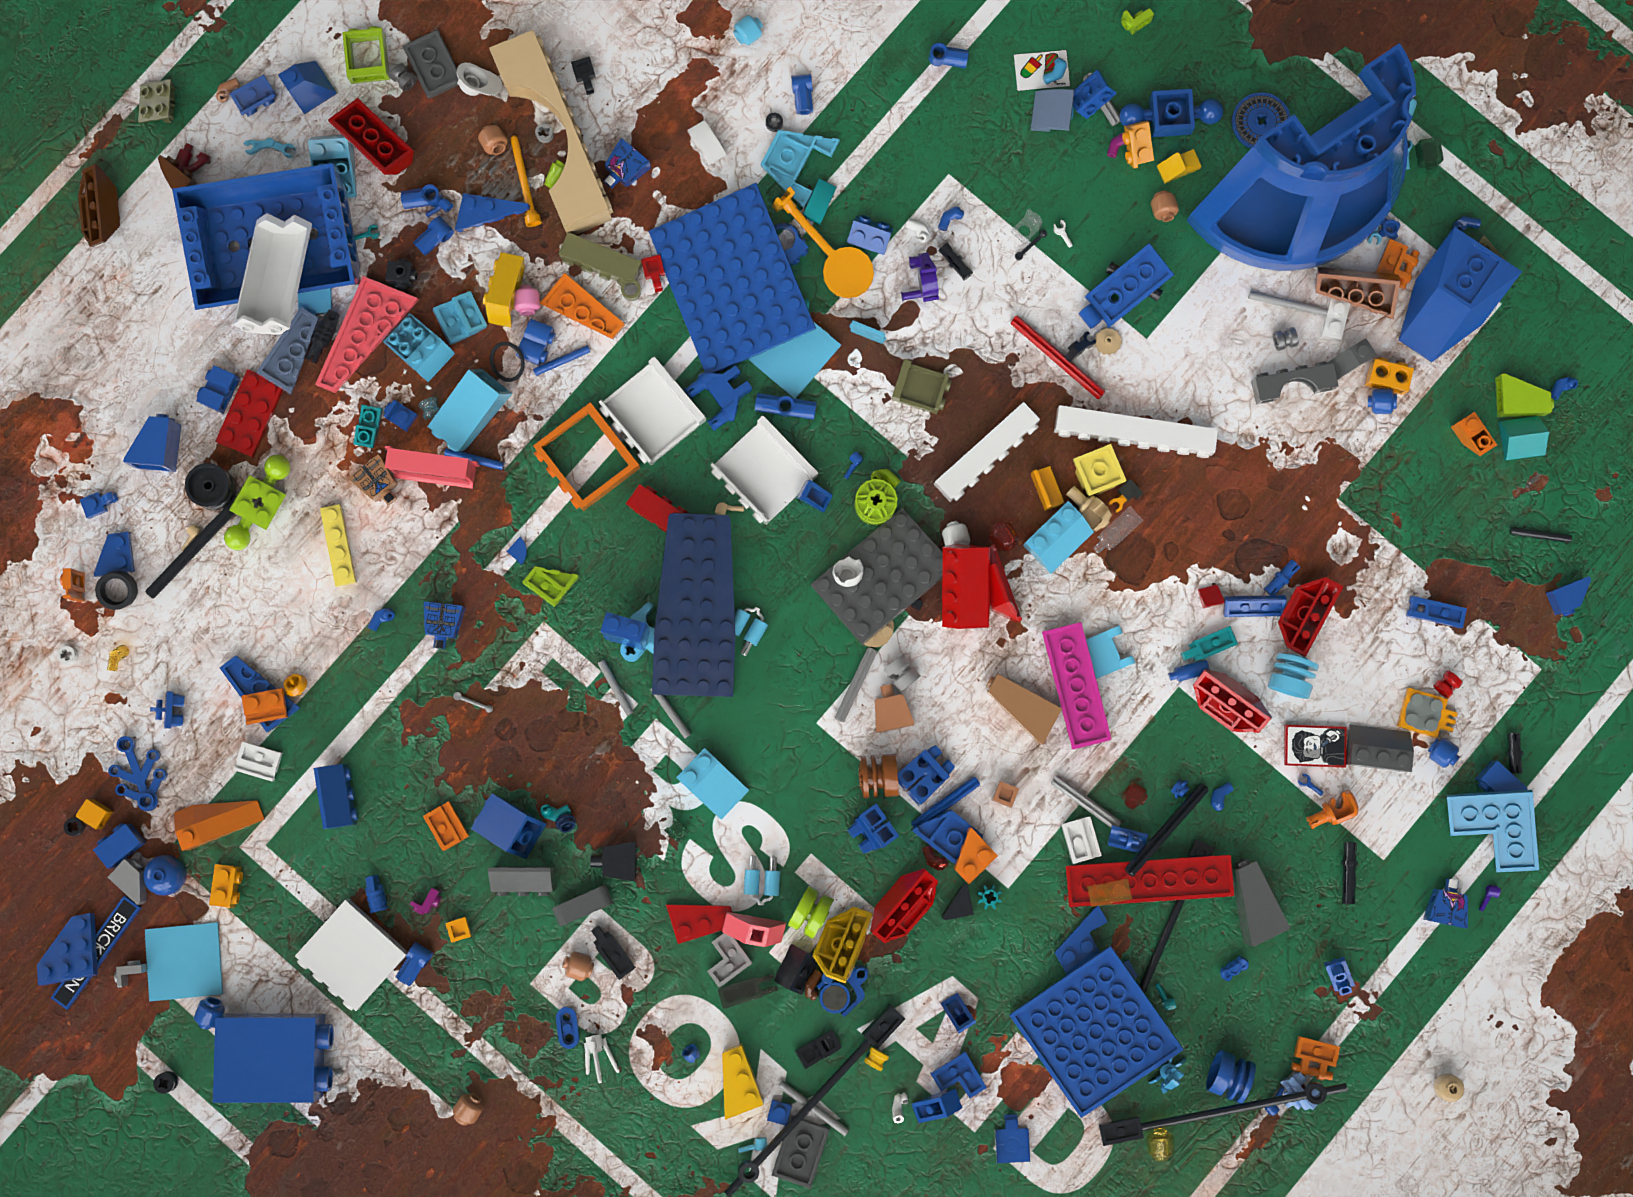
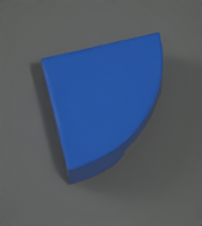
M519 537L506 552L523 565L527 557V547L524 540Z

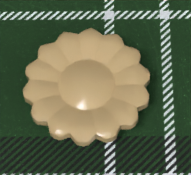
M1113 328L1101 329L1094 339L1096 340L1095 347L1103 355L1115 354L1122 344L1121 336Z

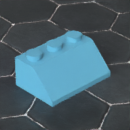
M1068 501L1023 546L1051 574L1094 532L1083 515Z

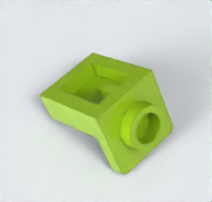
M1149 8L1146 11H1139L1132 17L1126 10L1123 12L1121 23L1133 35L1152 21L1154 13Z

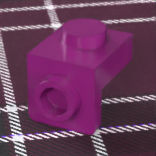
M436 887L431 888L423 904L416 900H411L412 910L421 915L431 913L434 907L437 908L442 900V896H440L442 890Z

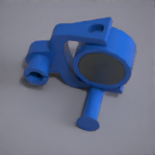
M862 965L854 967L851 976L847 980L857 996L856 1000L850 1005L848 989L842 983L835 982L834 979L825 976L823 973L822 981L816 985L818 989L822 987L819 993V1001L823 1009L834 1014L841 1012V1015L845 1017L865 997L860 985L868 978L867 968ZM859 970H863V977H857Z

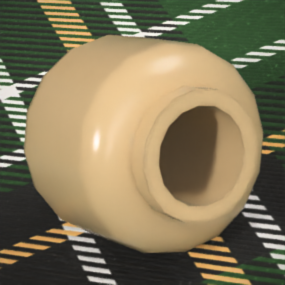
M1441 1074L1434 1081V1091L1442 1100L1456 1102L1464 1094V1084L1455 1075Z

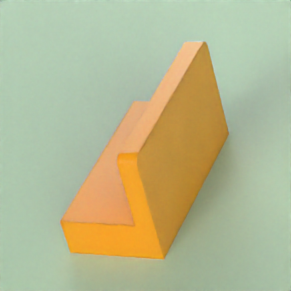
M1048 466L1038 471L1037 469L1033 470L1031 477L1044 510L1047 511L1063 505L1064 500L1051 467Z

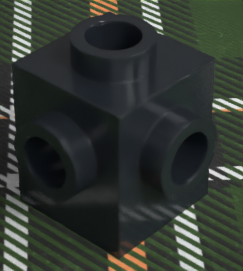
M388 260L385 280L389 285H395L394 287L398 289L413 287V282L417 281V270H415V267L409 260Z

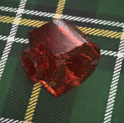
M1132 781L1121 796V799L1125 801L1124 805L1132 810L1138 807L1139 804L1143 805L1148 798L1146 794L1147 789Z

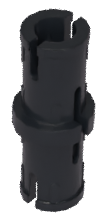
M949 243L944 244L938 250L949 262L948 266L951 269L954 268L963 281L973 274V271L963 262V257L961 255L958 256Z
M1507 733L1509 750L1507 756H1509L1510 772L1512 774H1523L1521 755L1524 754L1521 751V733Z

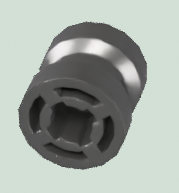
M403 63L395 66L389 74L390 79L393 82H397L399 88L404 92L411 89L417 81V77L413 73H409L408 68Z
M1294 327L1287 328L1286 331L1278 330L1273 332V342L1277 351L1284 350L1287 346L1291 348L1298 346V335Z

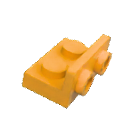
M1143 121L1124 126L1125 133H1122L1124 144L1127 145V152H1125L1127 164H1130L1133 168H1138V164L1154 161L1149 122Z
M215 864L209 905L226 908L236 907L240 900L238 887L243 879L241 867Z

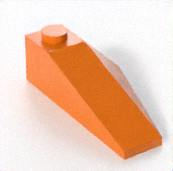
M258 800L191 805L174 812L175 833L182 851L192 850L265 820Z

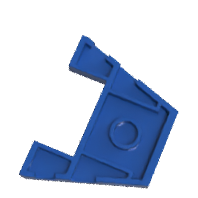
M1098 905L1093 908L1091 913L1083 919L1080 925L1054 951L1066 975L1100 953L1090 932L1108 921ZM1124 961L1123 963L1134 978L1138 977L1130 961Z

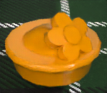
M299 674L290 675L284 682V690L288 696L300 695L307 687L306 677Z

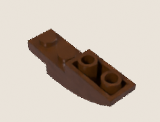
M162 155L158 156L160 168L171 189L196 185L197 182L192 178L194 175L185 168L182 171L176 168L178 164L176 160L169 155L167 158Z

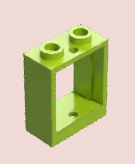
M370 26L363 30L353 28L342 32L346 74L351 84L390 80L386 35L383 29L377 26ZM379 40L382 66L355 69L352 43Z

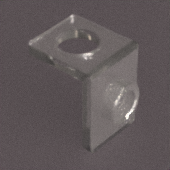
M1028 209L1024 218L1012 228L1011 232L1023 244H1026L1040 230L1043 221L1036 212ZM1023 225L1028 226L1030 229V233L1027 236H1022L1019 233V228Z

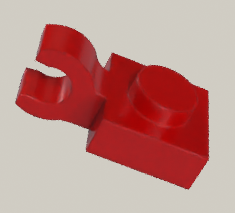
M655 255L641 259L646 280L652 279L655 293L663 291L660 277L665 276L661 256Z

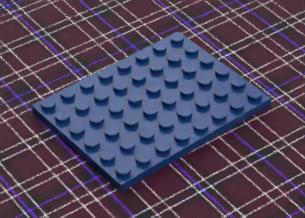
M757 183L751 184L648 231L657 254L661 256L664 272L705 373H718L816 330Z

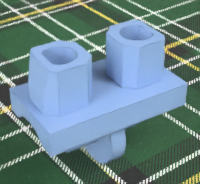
M1297 1072L1280 1081L1287 1090L1283 1093L1284 1095L1305 1091L1301 1086L1306 1082V1078L1301 1072ZM1313 1089L1311 1092L1313 1096L1319 1093L1316 1089ZM1306 1099L1285 1103V1106L1288 1108L1294 1106L1297 1110L1301 1107L1304 1110L1309 1108L1313 1110L1317 1104H1312Z

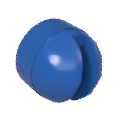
M691 1044L682 1051V1056L686 1061L694 1063L695 1059L700 1058V1051L695 1044Z

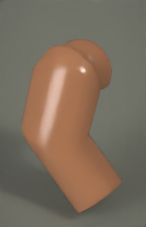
M237 78L219 85L216 92V99L219 102L224 103L228 101L231 90L240 87Z

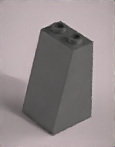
M1245 858L1234 863L1235 866L1232 867L1233 886L1243 941L1246 945L1254 947L1291 928L1257 861L1245 860Z

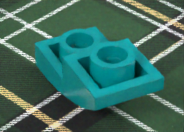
M818 179L803 216L820 225L837 187Z
M365 404L361 405L359 424L356 425L354 445L374 448L383 408Z

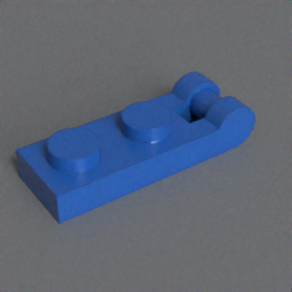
M1410 596V608L1406 612V617L1460 629L1463 628L1467 608ZM1418 605L1424 606L1423 612L1417 611Z

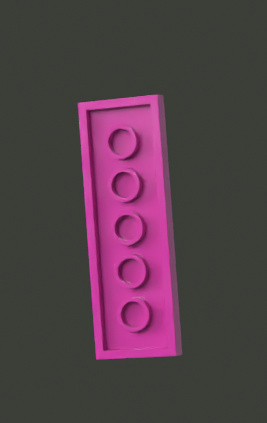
M1079 622L1043 631L1042 634L1072 750L1112 740L1082 623Z

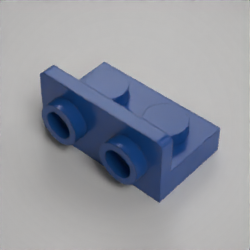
M1097 69L1074 89L1073 106L1076 112L1088 119L1105 103L1110 101L1116 95V91L1109 86L1102 72Z

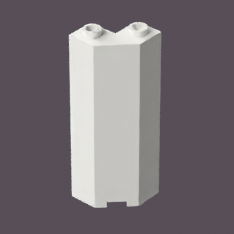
M268 213L257 219L233 325L239 327L244 332L280 335L290 329L312 223L296 215H293L285 222Z

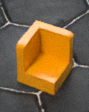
M86 799L76 817L94 829H103L113 811L94 799Z

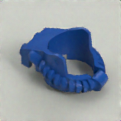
M784 222L775 224L776 231L787 230L794 236L795 242L793 246L785 250L790 265H797L800 261L799 259L802 256H806L809 252L808 246L805 244L806 240L800 237V231L794 225L792 226V224Z

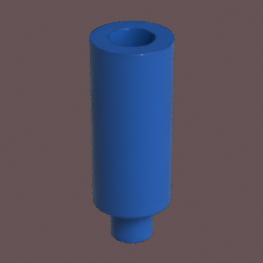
M1202 660L1176 667L1174 672L1168 673L1170 681L1177 679L1178 682L1199 677L1205 669L1210 670L1207 660Z

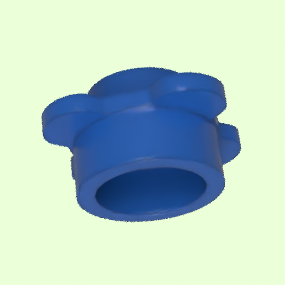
M1385 218L1381 223V230H1379L1378 234L1381 237H1389L1395 240L1398 237L1397 232L1400 228V223Z
M1179 779L1171 790L1176 799L1180 796L1183 798L1188 792V781Z

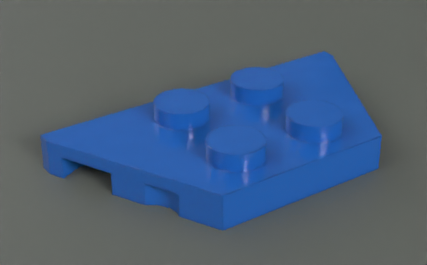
M951 809L911 829L912 832L954 864L959 858L962 844H964L969 827L983 839L982 833Z

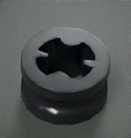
M776 112L770 113L766 117V127L769 131L777 132L782 128L783 118L780 114ZM772 118L780 121L776 127H773V124H769Z
M70 818L64 823V831L70 836L81 835L85 828L84 822L79 818ZM77 822L79 824L77 825L79 827L78 831L73 830L71 832L70 829L72 827H70V824Z

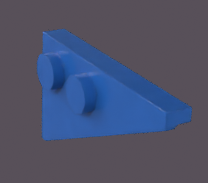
M463 193L455 230L463 232V229L479 227L485 223L505 219L504 217L508 215L524 213L530 210L531 206L527 203Z

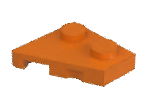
M969 827L954 870L970 884L998 855Z

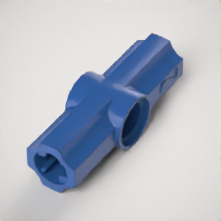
M757 393L755 411L778 414L782 417L791 416L814 420L817 402L792 399L789 396L779 397ZM782 403H789L791 408L788 411H783L780 408Z

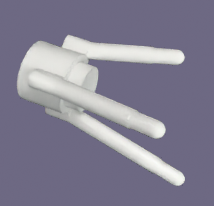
M601 1034L586 1037V1043H584L586 1075L590 1073V1054L593 1053L598 1083H602L597 1053L603 1051L602 1046L616 1073H619L620 1070L607 1045L606 1038L602 1039Z

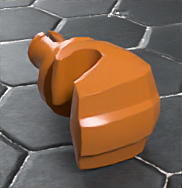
M1350 790L1343 791L1340 794L1341 802L1338 808L1335 807L1336 802L1334 798H1330L1329 803H1323L1322 811L1306 817L1310 828L1314 829L1326 822L1338 825L1357 816L1359 807L1353 793Z

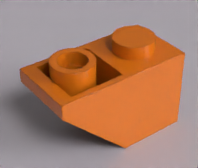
M1475 412L1451 426L1462 444L1478 456L1497 446Z

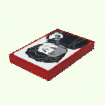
M1284 725V765L1346 768L1347 727Z

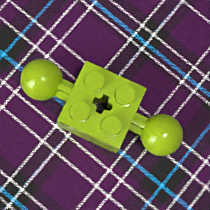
M277 454L270 456L264 464L266 476L262 482L248 475L229 508L231 512L242 517L238 525L229 527L224 534V541L230 549L243 550L249 545L251 540L249 529L253 523L267 530L286 496L284 493L273 488L277 480L286 478L290 473L291 465L286 457ZM258 497H261L263 505L254 508L253 498L258 499Z

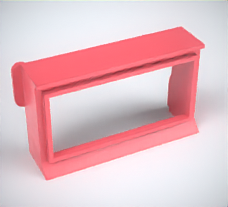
M391 446L384 447L387 450L385 468L394 473V478L473 489L476 467L480 466L478 462L470 461L467 458L394 449Z

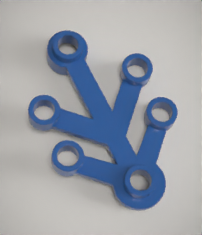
M129 736L120 737L117 741V748L119 751L125 752L133 774L123 770L119 765H111L108 773L112 777H119L137 785L140 793L130 790L127 784H118L115 792L119 796H126L136 800L141 810L152 811L158 805L156 792L161 781L167 778V771L160 768L156 769L153 773L154 779L149 789L146 785V780L154 763L160 759L161 754L158 750H149L141 770L134 752L135 740ZM126 741L130 742L129 748L125 747ZM152 752L156 753V758L154 760L151 759ZM115 767L118 768V773L116 775L113 774V768ZM159 771L163 772L162 778H159L157 775ZM121 786L125 787L123 794L119 791ZM148 797L151 799V803L149 805H147L145 802L146 798Z

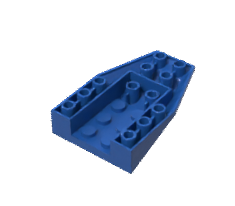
M1454 227L1445 236L1414 282L1398 341L1432 363L1485 322L1522 271Z

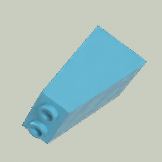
M469 369L427 427L432 430L431 433L435 437L445 440L451 450L455 452L465 451L513 393L483 369Z

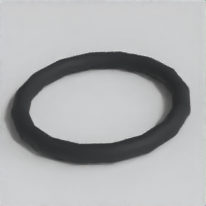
M502 341L497 343L490 353L492 371L499 379L505 382H513L522 376L525 368V359L521 350L515 344ZM503 345L512 347L518 353L521 361L519 373L512 378L502 376L494 365L495 351Z

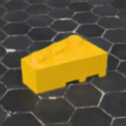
M501 252L499 259H495L493 266L495 272L489 278V291L484 294L483 304L486 305L488 323L511 328L513 323L511 312L512 309L515 310V291L520 289L525 262L522 256Z
M743 1043L723 1050L724 1112L726 1120L764 1105V1099Z

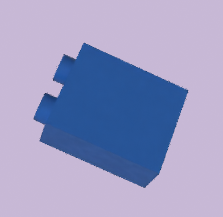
M224 1014L216 1017L213 1103H314L323 1097V1091H331L333 1083L332 1066H324V1049H331L333 1046V1025L325 1024V1014Z

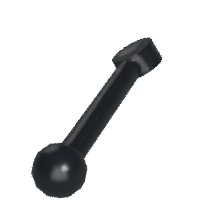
M1040 231V235L1021 252L1015 254V259L1018 261L1022 260L1023 255L1041 238L1047 236V231Z

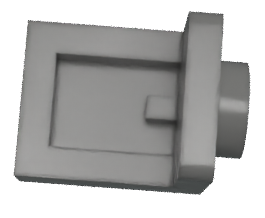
M140 960L127 961L128 965L116 967L114 980L117 983V987L128 986V974L147 972V963L140 964Z

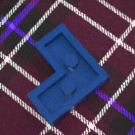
M965 1051L930 1072L941 1092L958 1081L969 1099L987 1088Z

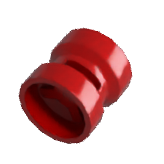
M1447 670L1443 674V678L1438 680L1433 687L1439 694L1449 699L1453 695V691L1459 689L1463 682L1457 675Z

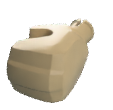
M1073 486L1066 494L1079 506L1078 511L1083 515L1093 531L1096 532L1103 529L1109 524L1113 514L1099 498L1094 495L1087 498L1076 486Z

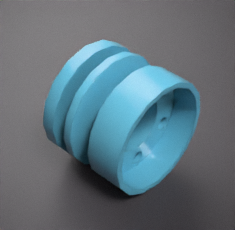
M1277 653L1276 659L1283 663H1274V667L1282 672L1281 674H1271L1268 687L1286 695L1309 699L1313 685L1306 682L1305 679H1315L1316 675L1310 671H1318L1319 665L1300 655Z

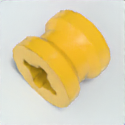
M871 1046L870 1054L868 1057H865L864 1062L882 1071L883 1063L888 1060L889 1056Z

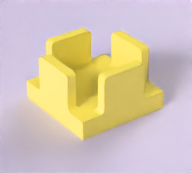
M1111 444L1073 459L1076 466L1075 474L1082 490H1086L1088 497L1094 494H1101L1126 482Z

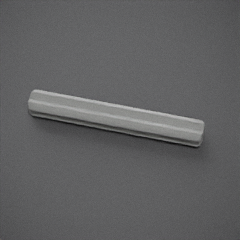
M867 648L835 715L836 720L840 722L845 721L877 654L875 649Z
M1058 775L1053 778L1051 784L1110 828L1111 826H1120L1121 821L1067 781Z

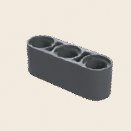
M605 884L553 907L552 910L559 927L609 906L614 901Z

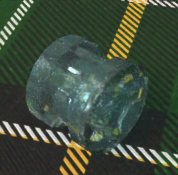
M437 397L427 398L418 404L419 408L424 412L423 418L425 420L434 418L440 410L437 404Z

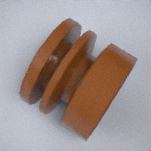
M896 754L882 755L881 764H877L875 756L872 755L871 765H867L866 756H861L858 770L859 784L863 797L869 798V789H873L874 798H877L878 788L883 789L885 797L899 796Z

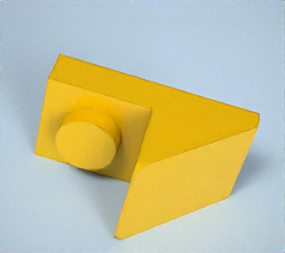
M1194 149L1181 155L1177 152L1157 165L1164 184L1197 171L1202 167Z

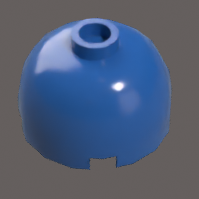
M161 855L153 858L147 863L143 871L144 884L148 890L156 895L163 896L177 893L182 885L185 884L187 877L185 865L173 855Z

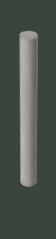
M1250 291L1248 299L1322 316H1327L1328 308Z
M784 1081L779 1084V1089L804 1106L809 1101V1099ZM817 1105L811 1110L813 1114L846 1136L849 1131L846 1126Z

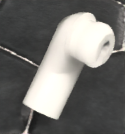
M897 1093L894 1097L892 1114L895 1123H901L904 1120L902 1104L908 1103L906 1093Z

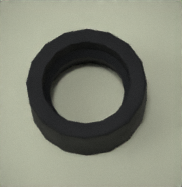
M118 570L101 576L96 583L95 593L99 603L105 608L120 610L133 603L137 597L138 588L136 581L130 574ZM111 579H120L127 586L128 595L121 602L112 601L106 594L105 586Z

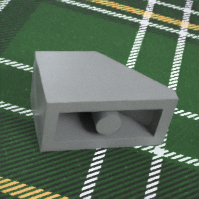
M135 858L124 859L107 878L137 905L144 904L147 901V893L143 880V865Z

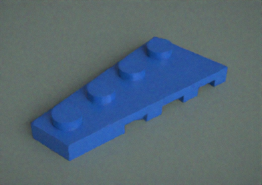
M234 656L219 667L240 697L242 695L277 689L238 656ZM285 695L286 711L289 718L301 707ZM287 718L262 722L260 724L269 733Z

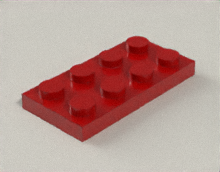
M247 369L215 442L254 458L283 393V389L256 372Z

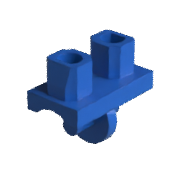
M167 691L165 708H162L163 700H156V707H150V712H156L155 720H162V712H165L164 729L183 725V715L172 714V707H184L185 696Z
M1111 826L1107 845L1139 853L1146 845L1148 834Z
M1345 957L1335 958L1332 962H1324L1335 992L1339 991L1342 996L1352 993L1351 987L1355 986Z

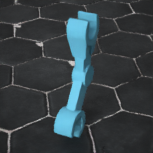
M272 138L263 141L247 140L243 143L245 146L253 145L251 150H245L249 155H253L265 148H273L281 151L285 157L293 158L286 151L289 148L296 151L292 144L283 145Z

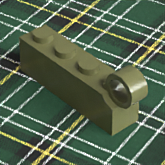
M569 232L567 233L559 252L563 263L569 266L574 264L580 266L582 271L590 274L592 271L598 273L600 278L610 281V279L618 281L617 284L621 286L622 295L628 301H635L641 296L642 290L637 281L643 267L641 261ZM628 285H635L638 288L634 295H627L625 293V288Z

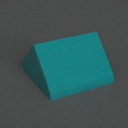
M1539 416L1498 422L1505 461L1546 455L1549 431Z

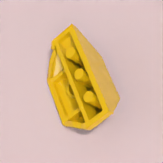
M852 907L848 911L827 920L813 953L814 959L825 976L843 983L847 982L865 941L873 913Z

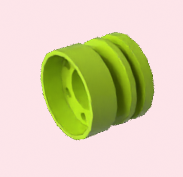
M873 479L866 481L859 487L856 493V514L863 522L869 525L877 526L885 523L893 516L897 507L898 498L895 489L884 480ZM879 497V501L882 503H877V505H873V500L871 499Z

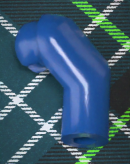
M1573 377L1558 379L1551 390V398L1558 400L1562 391L1575 389L1578 386V380Z
M391 608L375 611L368 628L377 631L381 622L394 619V611Z
M1230 782L1225 783L1212 792L1211 805L1214 807V810L1221 811L1224 809L1225 795L1234 791Z

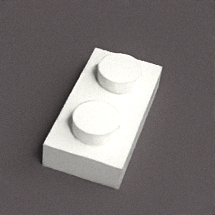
M1332 298L1329 299L1328 313L1325 316L1321 337L1339 342L1342 340L1350 303Z

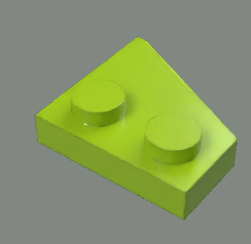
M535 566L523 580V584L555 607L579 576L573 573L567 574L558 570H546L545 568Z

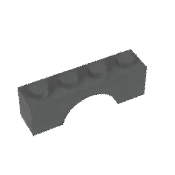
M1326 361L1316 363L1315 367L1308 368L1307 365L1298 366L1293 371L1281 369L1272 375H1269L1268 372L1260 373L1251 381L1256 405L1276 401L1280 398L1283 386L1290 382H1301L1307 385L1314 394L1332 391L1339 386L1334 363L1327 364Z

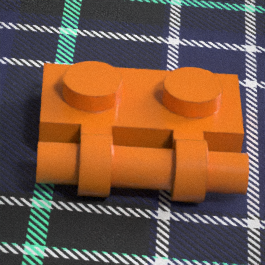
M1389 239L1375 272L1399 274V288L1405 289L1407 283H1410L1412 279L1411 274L1414 267H1417L1420 252L1412 250L1411 255H1408L1406 252L1409 246ZM1402 262L1407 264L1404 271L1399 270Z
M1298 1036L1294 1056L1302 1059L1300 1064L1292 1062L1291 1070L1301 1072L1304 1076L1306 1074L1315 1076L1319 1080H1332L1333 1072L1327 1071V1066L1336 1067L1340 1046ZM1309 1061L1320 1063L1319 1067H1310Z

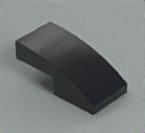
M830 1030L794 1052L803 1068L807 1069L823 1058H827L835 1053L842 1046L833 1030Z

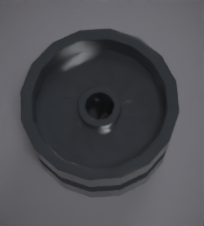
M203 463L195 466L189 471L185 479V491L189 499L207 510L217 511L224 509L236 495L237 486L233 476L228 471L212 463Z

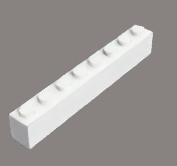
M1061 405L1057 408L1054 432L1058 433V436L1061 437L1075 435L1081 440L1095 438L1101 443L1115 441L1121 446L1135 444L1141 449L1155 447L1161 452L1175 450L1177 454L1189 455V453H1195L1197 457L1209 458V456L1215 453L1218 429Z

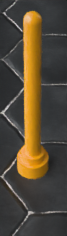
M513 135L510 140L524 201L531 206L530 210H527L525 213V223L527 227L538 226L542 223L540 214H537V211L534 209L518 137Z

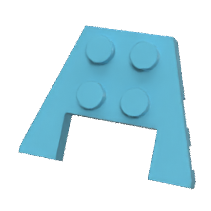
M778 130L761 162V167L785 191L791 187L795 191L793 199L805 209L813 191L795 183L813 149L832 158L840 140Z

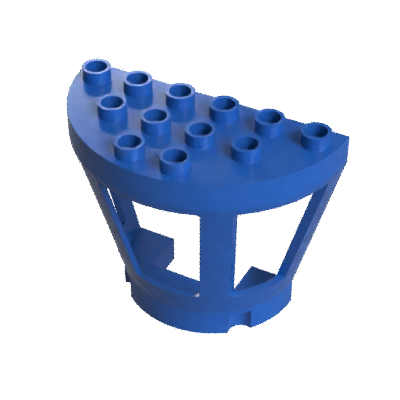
M1400 43L1366 65L1359 73L1358 77L1371 95L1310 136L1294 114L1261 136L1250 151L1190 214L1187 222L1208 244L1228 257L1250 266L1277 271H1295L1324 265L1339 259L1364 242L1391 211L1402 188L1406 173L1408 157L1406 131L1413 117L1409 113L1411 100L1416 96V83L1411 63Z

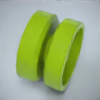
M808 886L788 926L798 930L804 920H806L807 924L803 930L804 935L813 939L819 928L823 926L834 899L823 895L818 903L815 904L818 890Z

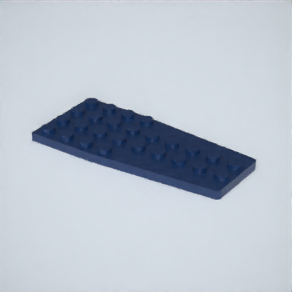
M670 513L667 522L654 629L652 695L733 697L736 636L731 519L725 514Z

